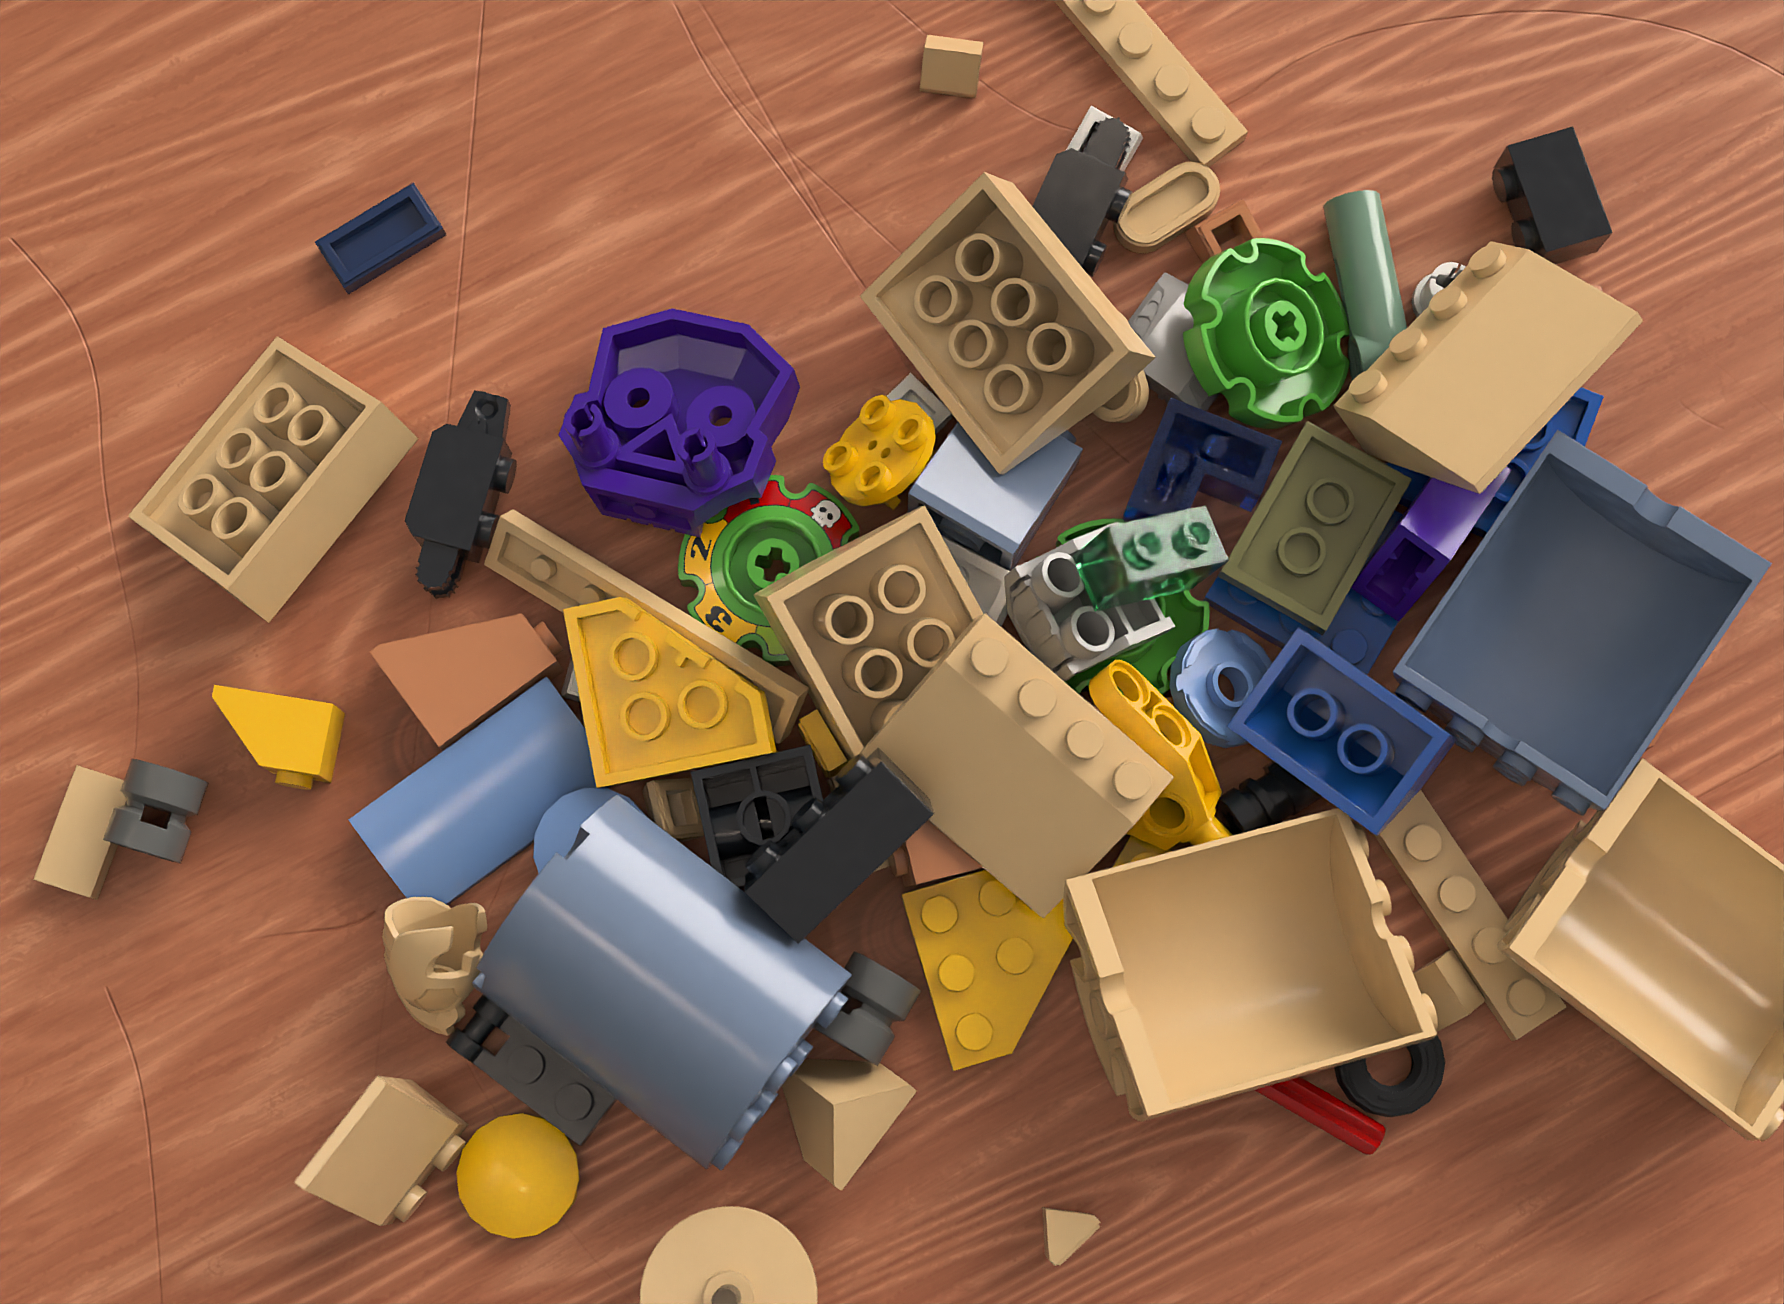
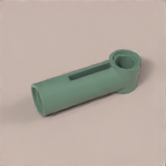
M1371 190L1345 193L1330 199L1323 205L1342 304L1349 324L1350 334L1347 352L1352 381L1359 374L1367 371L1389 348L1391 340L1398 333L1408 328L1380 193Z

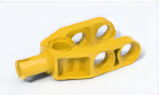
M1114 660L1090 679L1088 687L1094 704L1112 724L1174 776L1171 782L1126 834L1165 851L1180 841L1182 843L1189 841L1195 846L1233 836L1214 816L1216 813L1215 806L1222 791L1201 734L1136 668L1123 660Z

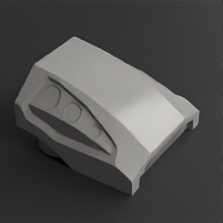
M1164 272L1128 322L1130 327L1156 357L1144 368L1149 388L1159 394L1158 398L1164 399L1173 411L1188 415L1187 419L1197 425L1220 393L1208 396L1197 380L1187 357L1183 332L1192 329L1194 324L1191 313L1184 307V299L1189 285Z
M1119 522L1074 538L1037 558L1014 567L1004 576L1007 613L1026 649L1064 682L1105 660L1148 643L1168 633L1175 627L1170 616L1164 617L1120 536L1123 530Z

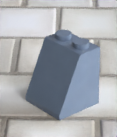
M957 422L909 491L907 513L920 506H926L941 535L1011 571L1017 566L1076 469L1083 448L1075 444V436L1066 430L1003 475L995 470L963 427Z

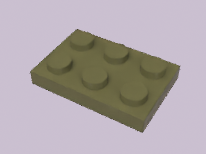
M1307 421L1218 577L1323 636L1412 479Z

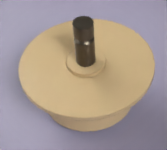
M723 1206L703 1210L687 1217L662 1237L650 1255L644 1269L640 1288V1304H817V1283L808 1254L796 1236L787 1227L771 1216L757 1210L737 1206Z

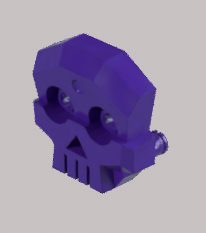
M672 308L603 328L589 390L574 396L570 408L564 415L563 425L558 435L574 460L582 486L602 515L622 520L629 518L632 522L644 525L650 523L653 527L665 530L672 528L675 532L700 538L704 522L724 508L749 498L762 497L776 463L772 445L789 420L800 385L794 368L749 324ZM649 400L643 407L633 408L636 402ZM721 418H731L726 425H714Z

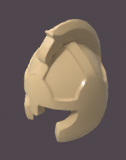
M410 897L391 904L384 912V929L382 934L385 947L384 958L396 993L406 1010L418 1023L425 1028L446 1036L455 1031L453 1025L464 1017L465 1008L462 1002L473 991L472 982L481 973L477 966L483 956L480 949V941L483 932L487 931V918L484 908L477 903L461 904L450 908L445 903L432 897Z

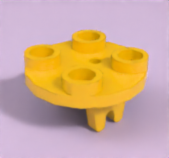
M884 395L869 399L863 405L859 417L845 430L839 442L830 446L824 454L823 467L830 473L831 484L847 502L860 506L885 503L890 509L894 510L901 502L897 495L902 493L920 476L926 464L930 462L936 453L933 450L936 439L933 420L915 402L902 399L890 401Z

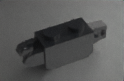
M1105 117L1104 121H1099V126H1095L1097 131L1092 133L1083 153L1071 148L1056 154L1032 206L1091 277L1095 275L1107 249V245L1100 242V239L1108 221L1111 220L1117 224L1119 223L1132 195V191L1124 188L1128 177L1125 172L1120 170L1127 155L1126 148H1130L1129 142L1132 140L1129 136L1131 133L1128 132L1129 128L1120 121L1119 117L1117 119Z
M474 390L458 425H443L432 431L405 517V523L412 536L422 547L418 559L420 565L416 567L418 570L415 574L418 577L417 581L419 584H423L425 586L424 590L430 592L435 599L450 598L452 593L455 594V589L458 588L457 582L461 580L466 561L479 563L483 548H490L500 518L499 515L494 514L500 493L508 494L515 478L517 461L511 459L512 452L506 443L511 405L508 399L499 395Z

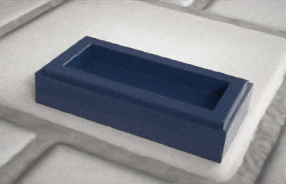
M413 182L315 241V244L349 295L446 236V233Z

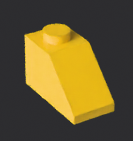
M214 685L212 698L258 765L273 774H277L276 784L311 790L313 780L332 782L345 713L332 703Z

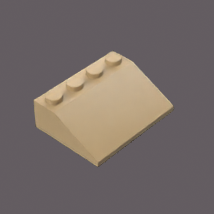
M986 172L860 295L861 299L995 470L1003 475L1112 399L1156 358L1012 182Z
M1490 241L1486 247L1473 254L1468 265L1446 288L1440 290L1432 297L1429 306L1414 322L1391 340L1389 348L1367 371L1362 372L1353 379L1349 389L1333 406L1366 454L1481 494L1643 320L1637 311L1533 251Z
M277 336L128 517L269 623L419 438L382 402Z
M920 506L805 564L753 594L801 682L809 687L808 694L847 759V763L864 749L974 618L983 614L926 506Z
M986 613L974 618L860 752L868 758L879 748L930 798L934 815L929 821L1041 918H1045L1064 898L1066 880L1086 875L1136 824L1174 778V776Z

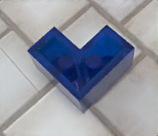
M1170 397L1122 519L1125 521V524L1148 532L1149 528L1153 527L1176 542L1184 527L1197 491L1251 512L1262 494L1282 441Z

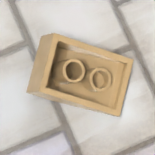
M377 1076L294 1183L303 1190L379 1226L392 1224L396 1218L404 1223L426 1197L427 1192L421 1186L435 1167L444 1172L464 1148L466 1141L459 1136L469 1124L413 1080Z

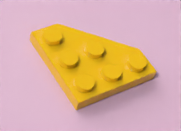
M617 597L563 609L596 788H604L777 752L766 693L633 601L625 597Z
M987 870L901 894L952 1070L956 1071L1012 1054L1073 939L1065 928L1063 899L1045 918H1041Z

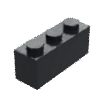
M879 748L868 758L860 753L851 759L835 778L839 785L822 802L817 797H814L805 803L790 821L794 829L777 845L772 840L764 843L749 858L745 865L749 870L745 875V893L798 944L934 815L930 798Z

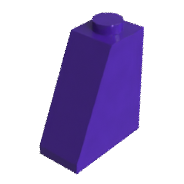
M1506 466L1481 494L1429 477L1357 576L1351 588L1399 622L1451 561L1511 472V469Z

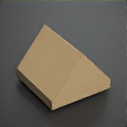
M927 35L923 53L920 91L976 98L983 42Z
M692 778L652 780L646 783L642 792L648 818L679 842L705 836Z
M1453 949L1448 950L1413 972L1420 993L1427 994L1435 1007L1438 1019L1436 1032L1468 1016L1486 1001Z
M1042 1207L1045 1257L1053 1265L1060 1266L1100 1228L1099 1224L1101 1222L1095 1215L1090 1213Z

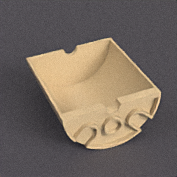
M1642 758L1637 762L1606 810H1597L1587 824L1580 820L1555 850L1513 910L1504 927L1508 933L1499 941L1498 949L1743 1138L1751 1141L1760 1140L1762 1142L1777 1130L1784 1119V1111L1780 1109L1784 1102V864Z
M1339 808L1066 880L1063 898L1065 928L1076 941L1082 956L1072 959L1070 962L1083 1014L1099 1060L1116 1096L1126 1094L1129 1114L1137 1121H1146L1428 1041L1437 1035L1438 1019L1433 1002L1427 994L1420 993L1412 973L1414 970V957L1411 947L1405 937L1393 936L1386 925L1384 916L1391 914V900L1385 884L1380 879L1375 880L1368 863L1369 846L1366 835L1359 824L1353 825L1350 816Z

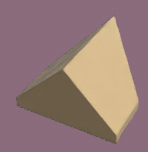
M805 1059L791 1077L789 1076L782 1085L803 1160L841 1191L917 1092L916 1089L881 1063L876 1066L869 1061Z

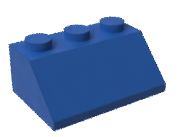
M1299 627L1227 725L1229 729L1376 836L1384 830L1421 790L1458 740Z

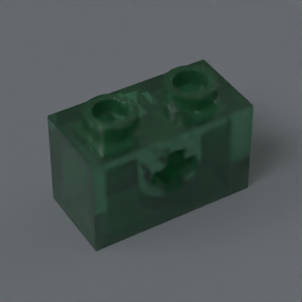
M1206 505L1107 526L1072 556L1095 612L1191 590L1229 561Z

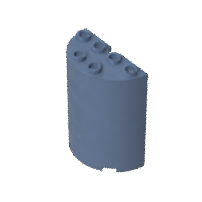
M1557 430L1393 670V676L1400 684L1394 693L1417 710L1424 713L1428 710L1447 724L1444 730L1458 739L1455 742L1457 746L1471 753L1476 747H1479L1495 757L1497 761L1493 765L1494 769L1514 783L1524 786L1527 781L1533 780L1553 791L1551 796L1556 801L1581 816H1584L1588 808L1600 811L1606 810L1772 563L1683 507L1673 506L1661 500L1648 489L1646 484Z
M616 795L597 809L580 826L576 840L567 855L563 858L556 852L526 889L485 950L477 966L481 973L472 982V986L706 1170L713 1164L722 1171L744 1141L742 1139L754 1123H758L779 1095L776 1092L787 1078L795 1073L813 1049V1046L805 1041V1038L816 1023L827 1029L847 1003L848 998L840 993V991L852 974L805 938L798 944L744 891L627 801Z

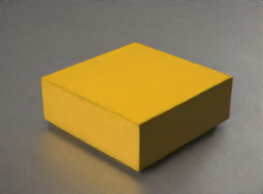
M816 709L799 719L798 728L806 745H811L813 757L825 778L829 777L830 779L837 776L847 764V759Z

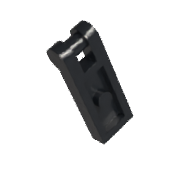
M482 994L472 1007L476 1011L475 1015L463 1030L457 1027L446 1043L570 1139L583 1146L617 1099ZM498 1027L510 1037L495 1055L482 1044L493 1029Z

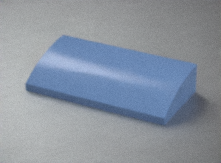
M546 676L348 820L406 898L432 897L449 905L534 843V835L544 813L558 799L582 788H596L586 730Z

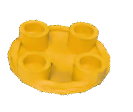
M524 1113L497 1117L477 1129L462 1150L456 1172L459 1198L471 1219L489 1233L512 1239L535 1236L557 1224L567 1210L575 1203L580 1179L577 1154L566 1135L546 1119Z

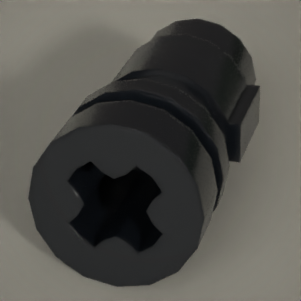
M1272 761L1263 767L1265 775L1257 780L1249 777L1239 784V790L1232 788L1221 795L1216 804V809L1227 830L1232 835H1237L1282 823V820L1288 816L1299 813L1323 796L1275 761Z

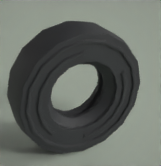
M1436 1035L1428 1041L1407 1046L1412 1060L1411 1071L1407 1078L1398 1085L1387 1086L1374 1080L1367 1070L1366 1058L1334 1067L1337 1083L1347 1098L1367 1113L1384 1117L1412 1114L1429 1103L1442 1084L1445 1058L1441 1041Z

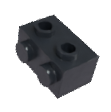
M1573 126L1507 145L1494 165L1492 182L1497 198L1502 203L1507 202L1514 221L1511 226V233L1515 247L1529 249L1553 264L1596 253L1613 232Z

